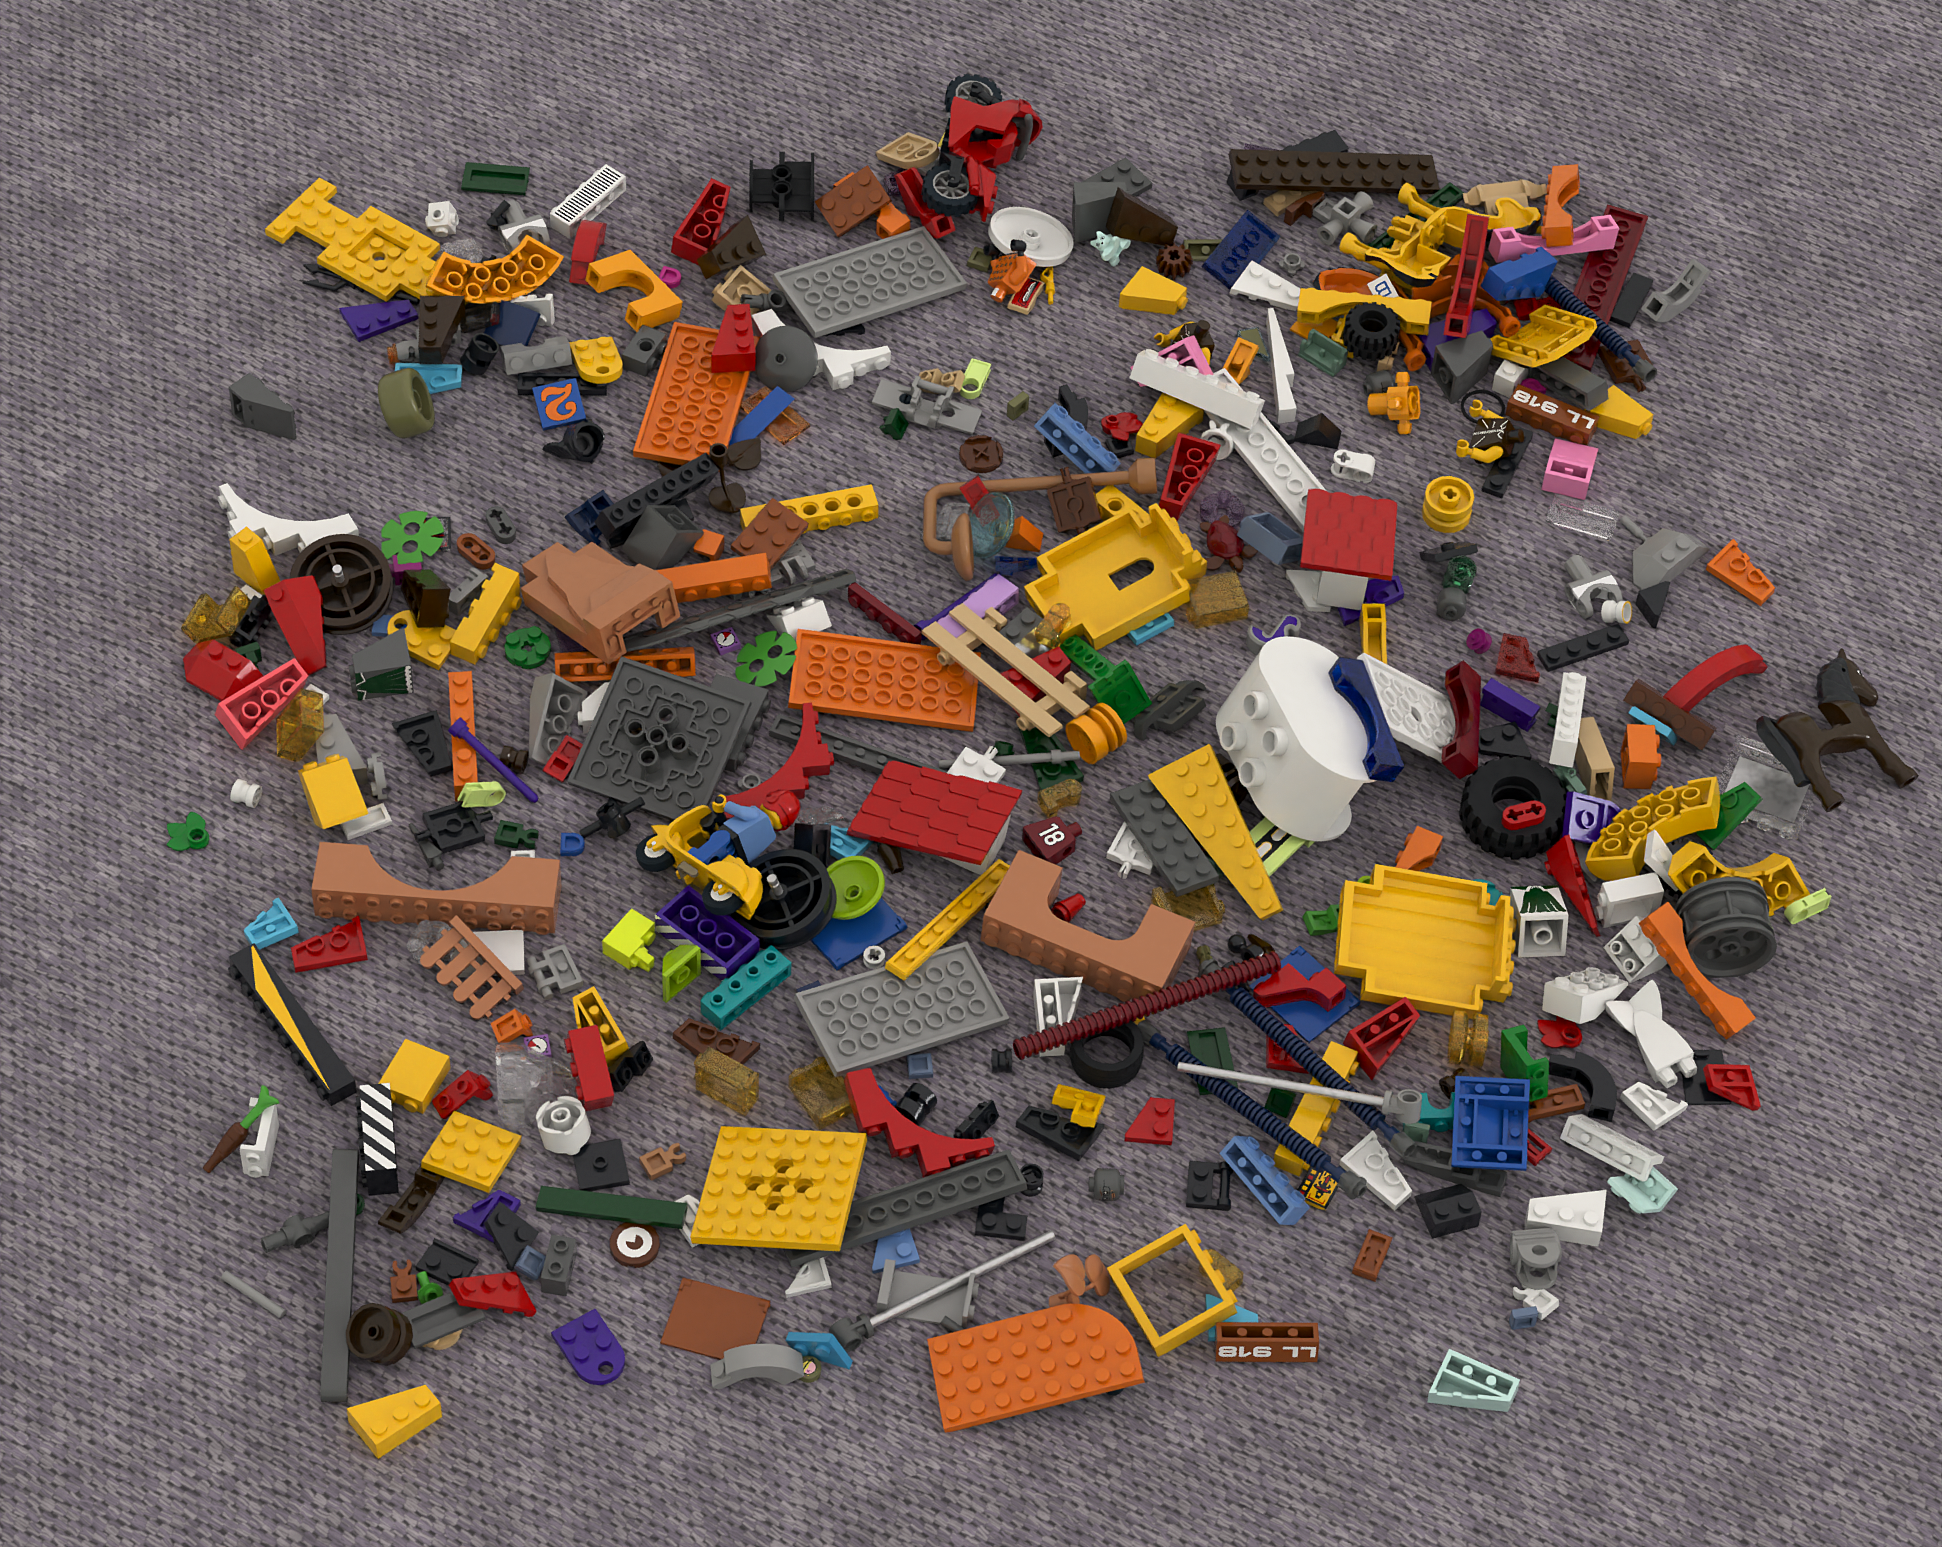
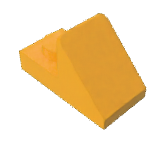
M1238 337L1223 366L1238 385L1250 375L1249 367L1259 349L1258 345Z

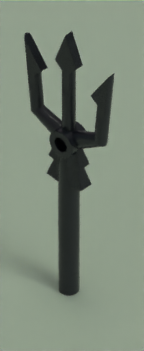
M303 264L313 274L321 273L340 279L335 285L321 283L318 279L302 282L303 284L331 291H337L346 285L353 289L357 288L361 293L365 291L334 272L320 268L318 264ZM399 290L392 296L399 300L409 299L415 305H418L420 302L418 298Z

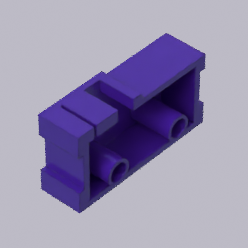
M1493 678L1483 687V697L1480 700V706L1510 723L1516 721L1517 726L1526 732L1536 723L1537 719H1535V716L1539 712L1540 706Z

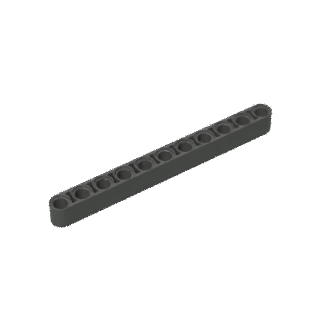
M333 1149L321 1402L348 1401L350 1349L346 1343V1328L352 1316L359 1170L358 1149Z

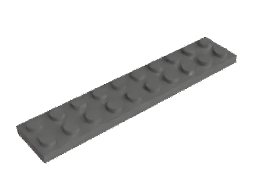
M1008 1149L854 1200L851 1204L840 1251L1027 1190V1182ZM783 1248L791 1267L840 1252Z

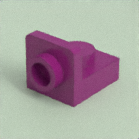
M392 555L393 564H389L392 577H395V585L402 584L404 570H422L421 562L398 564L397 555Z

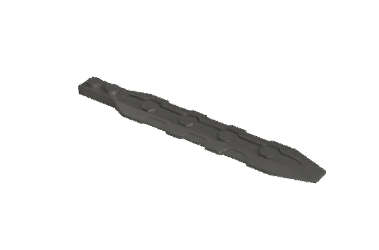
M846 568L679 619L664 628L658 626L625 636L623 640L626 652L652 646L812 595H825L834 588H847L850 583L857 582L855 573Z

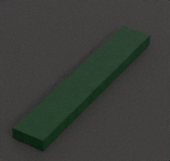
M1449 182L1428 198L1426 202L1438 208L1453 207L1463 200L1464 192ZM1411 212L1407 214L1408 216H1411L1423 222L1427 221V219L1412 214ZM1385 231L1368 246L1376 249L1381 247L1391 249L1395 239Z
M541 1186L535 1208L536 1211L683 1229L688 1206L687 1203Z

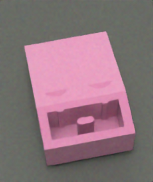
M1555 438L1541 490L1585 500L1598 448Z

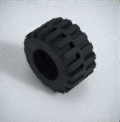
M1364 302L1362 305H1356L1346 315L1343 332L1344 346H1347L1349 352H1353V356H1360L1362 360L1371 359V361H1376L1377 358L1382 360L1385 359V356L1389 357L1392 351H1395L1400 331L1398 315L1393 313V309L1386 308V305L1382 303L1378 305L1377 302H1372V304Z

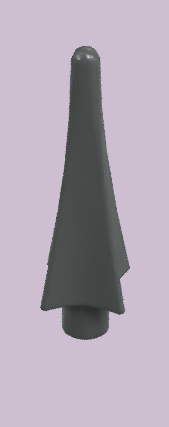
M413 823L409 824L413 835L420 832ZM428 839L418 842L428 867L434 866L436 870L443 869L444 861L441 859L443 852Z

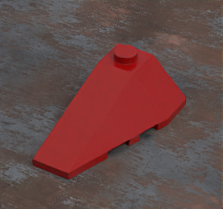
M314 576L284 579L264 589L271 610L297 662L309 676L327 667L322 626L324 625V617H322L321 610L323 601Z
M1565 835L1546 852L1548 861L1544 863L1548 875H1553L1556 883L1596 937H1600L1578 853L1570 835Z

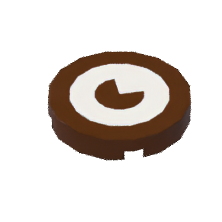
M625 1222L612 1232L610 1252L614 1260L622 1266L641 1268L650 1264L658 1255L660 1248L659 1235L651 1225Z

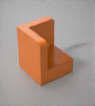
M703 529L704 534L695 543L693 551L710 557V562L717 561L724 550V535Z

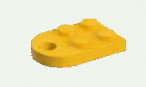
M599 337L597 339L569 342L571 356L579 376L585 381L605 384L617 380L622 375V360L612 337Z
M410 610L395 614L388 623L387 636L399 630L395 627L396 624H406L407 627L404 630L409 656L439 670L451 654L450 640L456 630L447 625H444V627L417 628Z

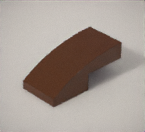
M1322 191L1315 192L1290 204L1285 209L1284 223L1291 226L1303 214L1308 218L1313 217V209L1324 200L1325 193Z

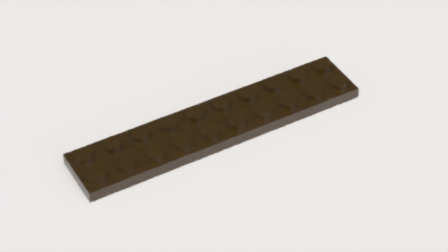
M1230 149L1228 154L1235 189L1322 192L1362 191L1365 193L1399 194L1402 186L1405 183H1409L1415 187L1417 194H1435L1440 190L1432 155Z

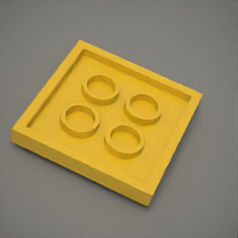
M454 1111L422 1159L421 1168L490 1193L519 1147L522 1136Z

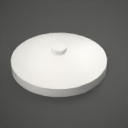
M1008 207L1001 209L992 216L988 227L991 241L1004 254L1014 253L1015 251H1011L1010 248L1011 240H1023L1027 245L1024 254L1037 264L1036 266L1050 267L1064 263L1069 258L1074 245L1071 233L1060 221L1044 212L1031 208Z

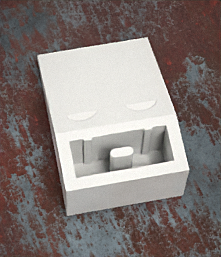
M1588 967L1581 972H1572L1569 976L1556 977L1555 980L1545 983L1542 1010L1582 1024L1596 1019L1606 1009L1605 1003L1613 1001L1628 986V982L1619 979L1617 975L1604 974L1600 972V969Z

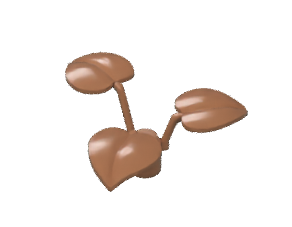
M1074 1254L1060 1258L1053 1267L1061 1274L1069 1290L1050 1296L1049 1307L1070 1303L1080 1304L1078 1296L1083 1295L1084 1292L1093 1287L1099 1297L1105 1296L1110 1290V1278L1100 1257L1096 1254L1089 1255L1085 1260V1268L1080 1258ZM1085 1272L1089 1281L1091 1282L1087 1286H1085L1086 1283L1084 1281Z

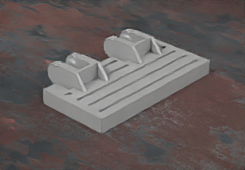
M799 538L770 570L772 586L783 582L782 573L790 584L795 583L796 577L792 569L796 568L802 579L808 578V572L815 570L816 565ZM736 555V556H733V557H730V558H736V557H741V556H740V555ZM764 589L759 592L761 594H764L768 592V589ZM754 591L744 592L747 598L755 597ZM742 593L731 594L730 596L735 601L742 598Z

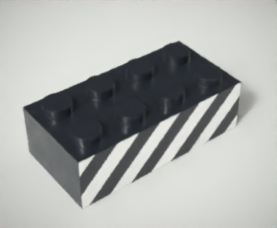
M390 1083L360 1085V1095L356 1096L363 1188L368 1187L369 1196L399 1193Z

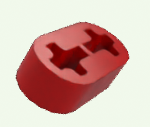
M1529 801L1509 806L1503 811L1502 825L1508 830H1518L1540 824L1544 820L1546 808L1540 801Z

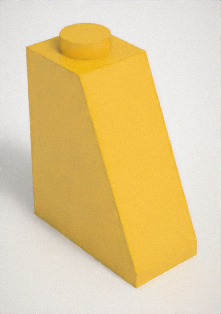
M1142 266L1121 291L1119 307L1122 309L1175 315L1179 309L1183 310L1187 304V288Z
M1615 385L1608 389V400L1590 411L1584 409L1587 412L1600 416L1598 428L1633 439H1637L1642 434L1647 435L1653 426L1652 419L1654 414Z
M246 526L229 539L234 573L261 595H265L264 589L280 582L263 540Z

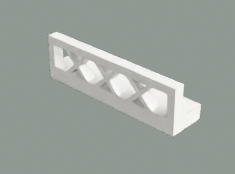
M1583 1114L1568 1116L1560 1139L1642 1182L1647 1181L1653 1165L1661 1164L1664 1156Z

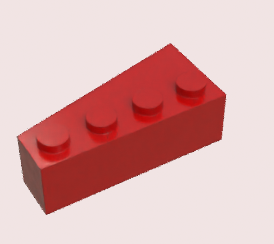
M1178 433L1158 504L1161 510L1165 509L1170 518L1174 517L1176 521L1179 520L1215 463L1221 447L1220 444Z

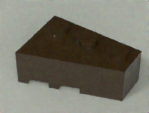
M747 215L732 224L697 259V262L707 280L729 272L731 269H737L740 265L746 266L766 255Z

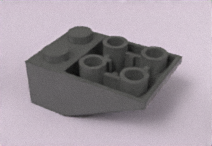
M248 373L229 386L232 415L247 428L292 440L297 438L294 409L290 404H285L276 392L270 391L261 379H256Z

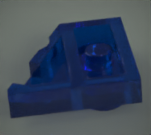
M995 556L994 561L995 571H999L1000 575L1007 576L1013 575V572L1038 567L1037 560L1033 557Z

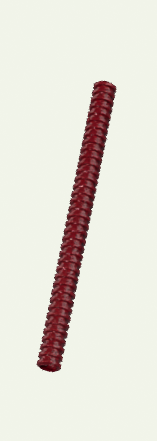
M1270 951L1269 955L1264 953L1262 957L1258 955L1255 959L1250 958L1248 961L1238 962L1235 966L1229 965L1228 969L1223 967L1221 971L1215 970L1214 973L1203 974L1200 978L1195 977L1194 980H1187V983L1183 981L1180 985L1174 984L1173 988L1168 986L1166 990L1162 988L1159 992L1154 991L1152 994H1146L1145 997L1142 995L1139 999L1133 998L1132 1002L1127 1000L1125 1004L1119 1003L1118 1006H1111V1009L1107 1007L1104 1011L1098 1010L1097 1014L1092 1012L1090 1016L1084 1015L1083 1019L1078 1017L1076 1021L1072 1019L1069 1023L1063 1022L1062 1026L1057 1024L1055 1028L1049 1027L1048 1031L1043 1029L1041 1033L1037 1031L1034 1035L1028 1034L1027 1038L1023 1036L1020 1040L1014 1039L1013 1049L1015 1055L1019 1060H1024L1025 1056L1030 1058L1032 1054L1038 1055L1039 1051L1044 1053L1046 1049L1050 1051L1053 1047L1059 1048L1060 1044L1064 1046L1067 1042L1073 1043L1074 1039L1079 1041L1081 1037L1085 1039L1088 1035H1095V1032L1099 1034L1102 1030L1108 1031L1109 1027L1114 1029L1116 1025L1120 1027L1123 1023L1128 1024L1130 1021H1136L1137 1018L1149 1017L1150 1013L1154 1015L1157 1011L1163 1012L1164 1008L1169 1010L1171 1006L1175 1008L1178 1004H1185V1001L1189 1003L1192 999L1204 998L1205 995L1209 996L1212 992L1218 993L1219 989L1224 991L1226 987L1230 989L1233 985L1238 986L1240 983L1250 982L1253 978L1259 979L1260 975L1265 977L1267 973L1279 972L1281 970L1280 958L1277 953Z

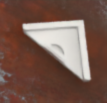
M824 1257L804 1263L797 1273L795 1280L785 1291L786 1298L832 1288Z

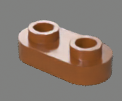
M465 533L459 536L457 539L458 552L476 568L485 570L494 565V550L479 537L472 533Z

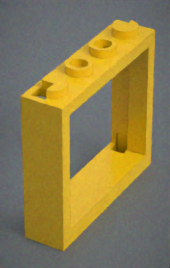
M1186 1223L1107 1267L1110 1278L1157 1357L1168 1353L1216 1325V1322H1222L1237 1313L1234 1303L1238 1301L1231 1289L1226 1291L1223 1283L1226 1282L1219 1269L1214 1271L1211 1263H1213L1212 1257L1207 1249L1201 1250L1198 1245L1201 1243L1198 1234L1194 1229L1190 1231ZM1186 1241L1221 1297L1222 1302L1159 1337L1123 1276Z

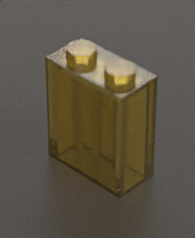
M1236 571L1187 580L1191 587L1189 591L1190 601L1184 604L1187 606V619L1189 622H1193L1195 629L1248 618L1249 604Z

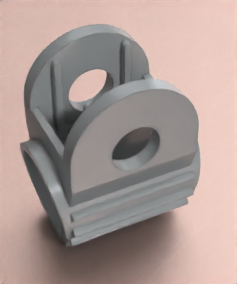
M1552 1228L1511 1231L1510 1265L1514 1266L1519 1282L1525 1287L1534 1290L1547 1289L1553 1286L1557 1280V1265L1562 1257L1561 1244L1557 1233ZM1532 1271H1540L1544 1275L1542 1277H1534L1530 1273Z

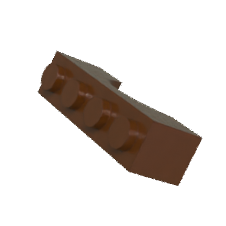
M1639 678L1634 682L1623 699L1626 703L1637 707L1668 726L1675 734L1701 750L1705 748L1717 729L1699 716L1678 707L1660 694L1658 690Z

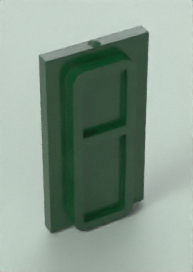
M466 162L461 190L525 196L529 182L530 167Z
M1225 1027L1187 1031L1190 1053L1208 1067L1234 1071ZM1227 1080L1238 1088L1237 1081ZM1197 1082L1199 1096L1212 1094Z

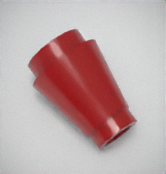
M1077 893L1056 902L1051 912L1057 918L1069 923L1086 904L1085 898Z

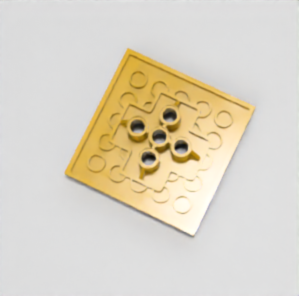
M721 1126L692 1228L691 1243L840 1251L867 1143L866 1133Z

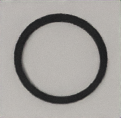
M1475 390L1466 394L1461 401L1463 415L1469 421L1476 424L1478 420L1470 417L1464 409V403L1471 395L1483 393L1495 397L1502 407L1499 416L1503 417L1505 413L1503 400L1491 391Z

